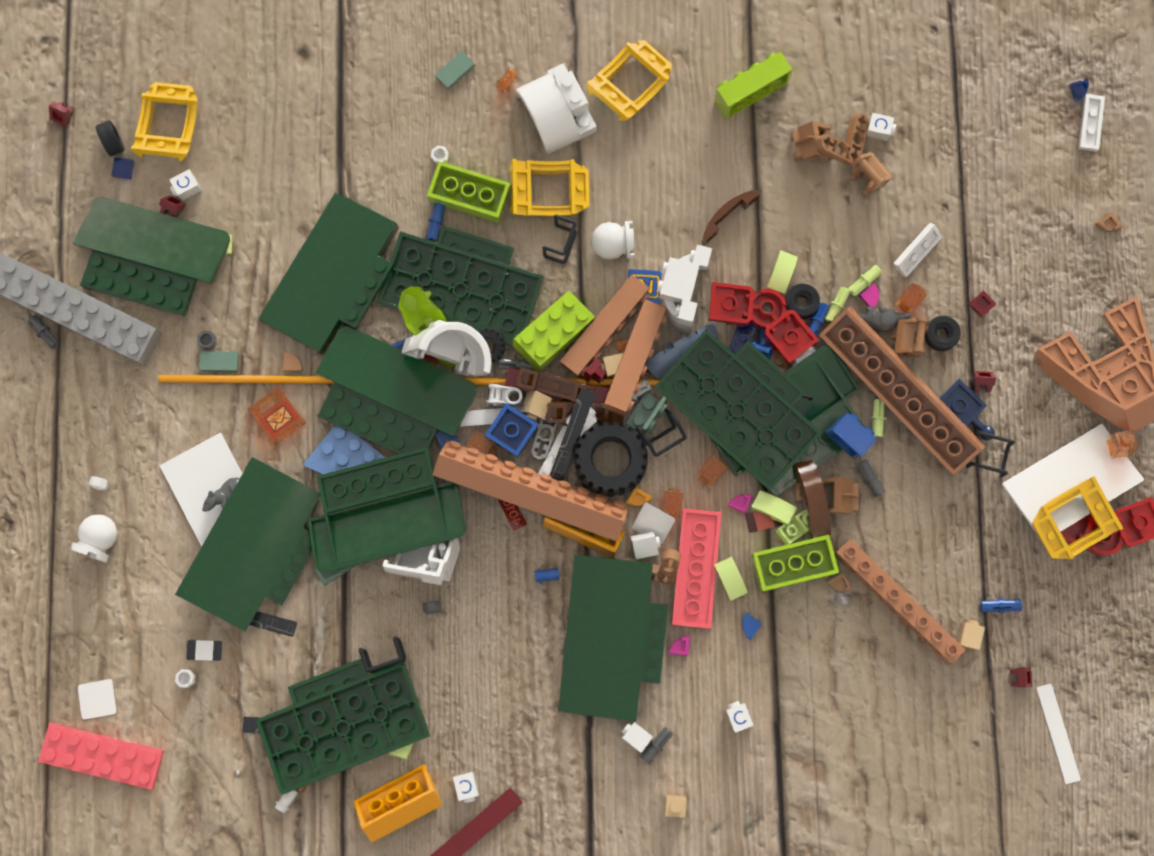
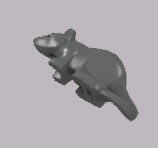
M865 307L864 314L857 313L870 327L881 332H888L895 328L898 320L911 318V312L897 313L894 309L879 308V311H874L873 307Z
M230 478L220 489L215 492L209 491L202 511H210L219 504H221L223 509L240 478Z

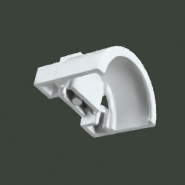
M564 63L548 70L547 75L515 90L517 98H521L534 121L547 155L597 132V126L588 111V101L572 70L568 72Z
M697 245L696 251L692 250L689 255L680 259L670 257L668 263L664 262L662 274H665L663 281H659L657 292H660L659 298L662 299V306L666 307L665 314H667L668 320L677 329L687 334L691 332L698 304L691 302L698 270L707 271L712 248ZM674 302H679V303H682V304H681V305H678V304H677V307H676L675 304H674Z
M437 320V322L430 323L429 328L423 330L417 336L413 335V337L406 338L401 352L417 359H422L425 354L456 364L454 372L471 378L490 374L491 354L485 339L471 326L459 322ZM467 348L468 351H469V354H465V357H464L463 354H464L465 349Z
M457 538L397 554L391 564L384 560L383 568L387 573L422 579V582L441 585L443 580L450 581L460 552L459 540Z

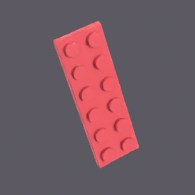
M683 508L679 542L681 559L676 575L672 625L711 629L716 579L714 565L717 564L722 512Z
M49 723L38 762L154 790L164 750Z

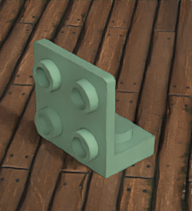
M646 392L625 424L629 425L633 430H635V427H639L645 435L647 432L651 434L656 426L657 417L661 418L665 413L667 398L663 397L660 401Z

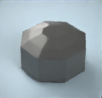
M202 331L198 335L197 343L204 350H211L217 345V337L211 331Z
M440 601L422 604L423 612L426 614H436L442 610Z

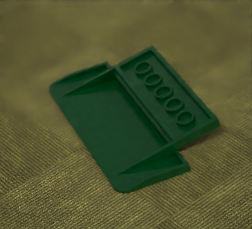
M100 197L92 203L72 244L92 250L80 284L83 288L185 317L197 281L213 283L226 255L230 236L226 231Z
M349 326L339 329L315 372L334 382L317 417L397 454L424 447H429L430 449L438 430L455 437L474 400L477 389L474 383L422 359L402 354V350Z
M827 345L820 347L785 372L790 379L806 392L805 394L813 396L811 401L801 397L793 407L822 432L819 438L796 462L813 460L816 467H819L843 450L825 432L840 416L846 413H852L858 417L846 399L858 392L860 388L838 354ZM860 420L859 423L865 428V425ZM709 437L735 477L746 470ZM794 465L769 490L773 496H778L798 481Z
M429 447L316 476L324 515L308 519L314 563L318 571L327 573L457 539L464 535L466 524L459 486L453 482L437 485L436 477L432 475L434 468Z

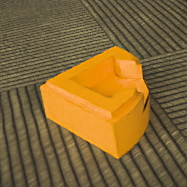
M636 487L625 504L634 507L642 506L648 503L652 497Z

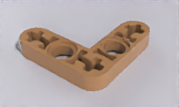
M864 113L851 116L845 142L830 134L818 136L815 140L817 150L847 166H851L862 155L868 129V117ZM854 135L857 136V144L853 140ZM837 145L841 150L840 155L836 152Z
M672 549L665 550L661 564H653L651 581L664 584L674 583L681 559L680 552ZM626 558V559H623V560H633V561H638V560H634V559H628V558Z

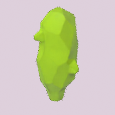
M410 286L402 291L398 309L402 314L405 326L413 335L417 336L420 332L429 328L430 323L437 322V320L447 322L442 310L429 299L432 294L431 291H423L421 287ZM436 358L448 370H450L453 366L456 365L445 360Z

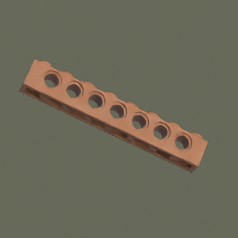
M851 539L847 540L834 553L840 562L947 665L953 664L965 651L944 628Z

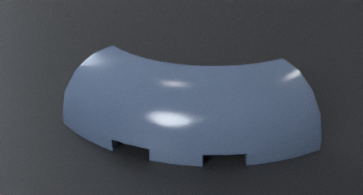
M713 323L696 330V333L683 337L673 343L672 347L661 351L648 360L645 366H648L647 369L651 374L662 379L706 329L718 339L715 325Z

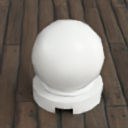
M625 221V226L622 227L617 223L607 222L595 228L591 237V245L594 252L599 257L608 260L619 258L623 253L627 259H634V253H631L634 248L633 229H629V226L633 225V221Z
M91 515L80 524L77 534L79 541L77 543L72 542L70 550L85 555L91 553L90 558L107 563L109 555L105 553L116 541L117 529L115 523L105 515Z

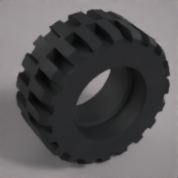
M604 421L603 424H595L590 430H586L582 438H579L574 452L575 470L582 484H585L591 492L594 491L597 494L608 495V497L625 495L626 492L635 489V486L639 485L645 475L648 463V452L643 438H640L639 433L636 430L633 431L627 424L622 425L618 421H614V423ZM605 442L619 443L628 452V467L618 476H604L594 467L593 454L596 448Z

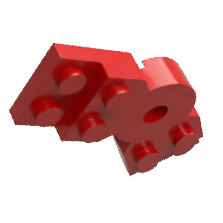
M712 282L708 321L723 322L726 325L745 327L752 323L757 328L764 329L763 338L773 347L774 351H778L788 365L819 341L795 310L786 311V301L779 292L773 289H762L754 293L751 286ZM762 306L770 307L771 312H764Z
M1152 497L1115 510L1114 512L1123 529L1110 534L1106 541L1101 540L1088 547L1087 550L1096 556H1108L1118 552L1121 547L1130 548L1154 539V501ZM1089 514L1061 531V534L1066 543L1071 544L1095 530L1098 526L1092 515Z

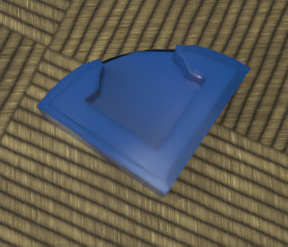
M746 612L742 619V626L745 635L751 640L762 623Z

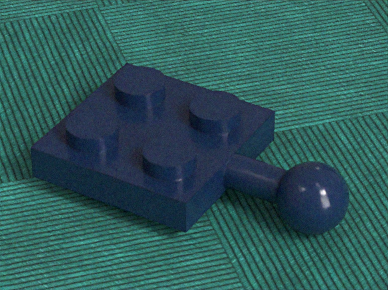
M958 379L939 399L965 426L971 422L979 431L995 435L993 427L984 425L976 417L987 405ZM980 435L981 439L985 441L993 439Z

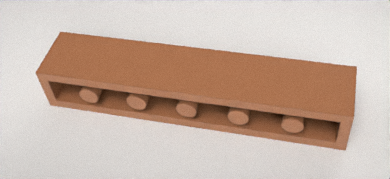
M631 274L560 360V365L576 378H579L581 375L583 376L592 361L601 357V350L605 346L608 348L614 341L613 336L615 333H620L626 326L624 322L628 318L632 319L638 311L636 309L640 303L643 304L644 300L649 298V287Z
M646 299L644 300L604 401L603 408L623 416L626 411H631L634 403L631 398L633 393H638L641 385L638 383L640 376L644 377L648 367L645 366L646 359L650 360L654 351L651 346L653 341L657 343L661 333L658 331L660 324L664 325L667 314H664L666 307Z

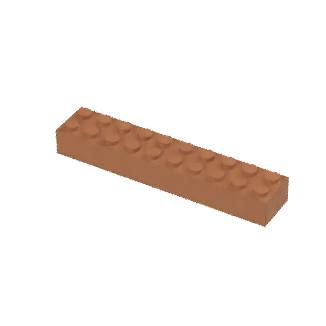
M852 307L846 308L820 334V337L953 475L983 450L985 445Z
M455 441L446 442L438 455L432 474L614 541H618L629 508L622 501H613L603 494H594L586 488L574 487L566 481L552 479L547 474H538L530 468L516 466L511 461L499 460L491 454L485 455L475 448L463 447Z

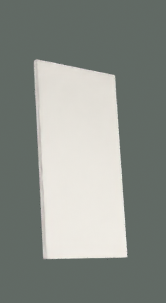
M1100 424L1001 485L1033 528L1032 522L1041 506L1095 476L1108 502L1141 483L1144 479L1104 425ZM1081 495L1050 514L1061 532L1089 515L1090 512Z
M222 433L209 438L160 465L201 547L222 511L221 504L216 505L210 511H202L208 492H215L228 479L240 478L242 475V471Z

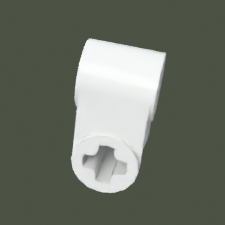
M498 384L488 385L490 391L486 404L504 406L507 403L511 407H519L523 404L524 397L518 388ZM512 394H519L517 401H510Z

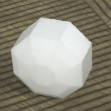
M437 146L432 149L431 159L437 165L439 161L447 163L449 152L445 147Z
M95 476L90 477L89 485L97 490H107L110 483L106 479Z
M181 669L176 674L175 682L180 688H190L195 684L196 676L191 670Z

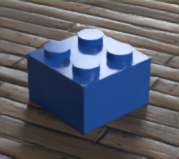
M506 403L486 432L485 437L518 459L539 425Z
M846 413L840 416L825 434L851 458L856 459L862 457L877 439L874 437L875 433L870 428H864L859 423L860 420L852 413Z

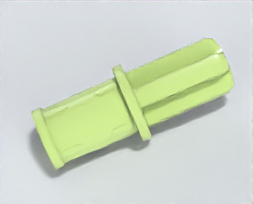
M874 265L864 275L861 274L859 279L848 288L850 294L855 297L866 287H870L871 283L883 274L882 270L877 265Z
M840 287L834 301L830 303L831 307L824 318L825 321L832 323L841 311L844 310V304L850 294L848 288Z
M881 399L874 400L873 417H871L873 419L872 431L875 433L874 437H884L885 403Z

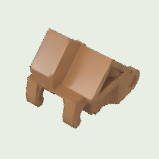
M811 121L798 127V131L790 134L791 142L794 141L795 144L794 161H798L799 158H802V160L817 159L819 162L833 160V158L819 152L815 145V140L819 133H822V135L830 134V125Z
M872 152L860 155L851 165L853 171L849 176L852 181L863 175L869 181L862 192L865 196H868L875 189L879 191L893 178L884 167L885 163L881 164Z
M918 317L917 319L898 320L897 335L890 337V339L896 341L894 352L906 358L925 356L926 348H924L923 344L925 332L928 331L929 319Z
M844 477L821 479L824 491L825 484H830L831 490H833V502L831 509H829V515L852 514V511L859 512V483H853V479Z

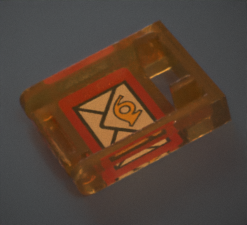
M279 386L248 408L274 445L278 444L275 437L282 441L300 428L296 423L298 420L302 425L306 423ZM275 397L278 402L263 413L260 407Z

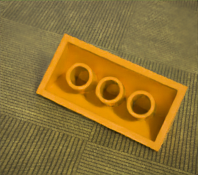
M548 516L545 517L543 524L544 528L610 558H614L625 535V531L621 530L618 541H614Z

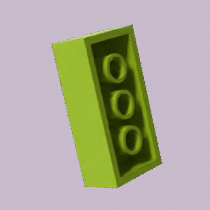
M781 51L777 54L772 53L765 58V61L754 63L748 71L737 73L729 82L724 81L720 83L716 90L714 103L727 120L787 85L793 69Z
M439 161L427 193L429 203H440L446 206V208L500 224L511 193V184Z
M567 291L514 338L512 346L536 371H541L584 333L595 319V316L570 291Z
M829 535L755 552L751 555L761 593L839 573Z

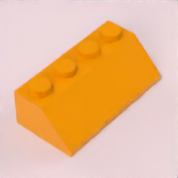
M425 764L354 800L361 827L371 842L443 805L439 792Z

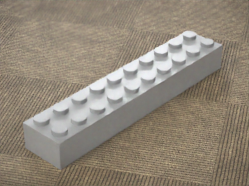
M0 252L1 297L145 366L162 335L159 330Z

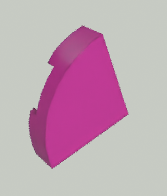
M875 283L859 295L868 307L873 308L879 299V291Z
M743 494L736 496L727 507L745 514L753 495Z
M690 636L677 639L671 645L668 654L688 656Z

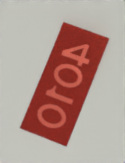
M498 499L513 531L527 525L517 505Z

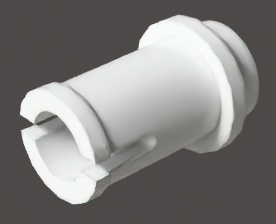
M646 379L640 383L638 393H633L632 401H637L639 396L652 390L650 384L647 385L648 381Z
M294 790L282 795L279 801L275 802V808L283 813L289 811L288 807L298 792Z

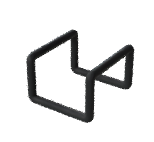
M554 215L555 227L570 233L563 252L543 246V257L565 264L577 235L575 230L577 223L574 220ZM558 219L573 224L572 228L558 224ZM546 250L562 256L565 255L564 260L547 255Z
M665 409V413L672 427L649 440L639 427H635L640 438H643L645 446H649L655 457L660 456L687 438L679 420L668 409ZM677 425L683 437L656 453L651 443L673 431Z
M981 431L975 433L976 437L981 435L1008 442V444L1006 445L1001 469L971 461L966 464V468L975 466L998 472L1000 477L1007 475L1008 471L1005 470L1008 453L1010 446L1015 444V441Z
M393 637L399 658L373 667L367 650L359 648L365 671L375 673L405 662L406 655L400 638Z

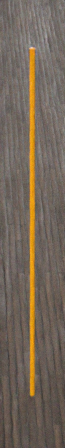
M158 376L159 382L334 383L322 376ZM462 377L474 383V385H505L506 378ZM567 378L579 382L588 383L583 378ZM591 379L589 384L611 386L613 379H603L600 384ZM639 379L638 383H641L644 379ZM646 379L648 381L647 385L650 384L651 387H655L661 379Z

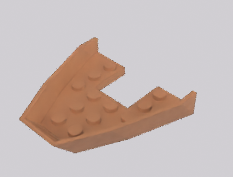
M1137 296L1103 314V318L1123 345L1117 350L1092 362L1070 331L1038 348L1034 355L1044 373L1092 411L1130 434L1154 422V352Z

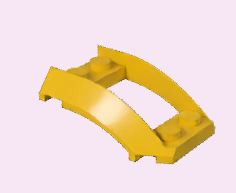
M645 40L637 41L636 44L628 42L623 50L591 81L589 80L586 85L590 97L595 94L620 116L618 121L630 119L643 108L667 83L672 64ZM632 56L657 77L656 81L634 102L610 82Z
M155 82L149 87V91L141 95L140 117L131 150L141 158L144 157V154L175 157L181 162L187 157L193 137L198 100L191 86ZM155 102L188 105L182 138L150 135Z
M512 159L509 173H511V207L509 209L512 214L567 216L575 215L590 206L589 170L583 165H578L574 159L568 161H517ZM531 174H569V206H531Z
M1095 476L1070 488L1041 506L1032 522V526L1051 558L1073 559L1088 547L1123 529ZM1081 495L1098 528L1067 545L1050 513Z

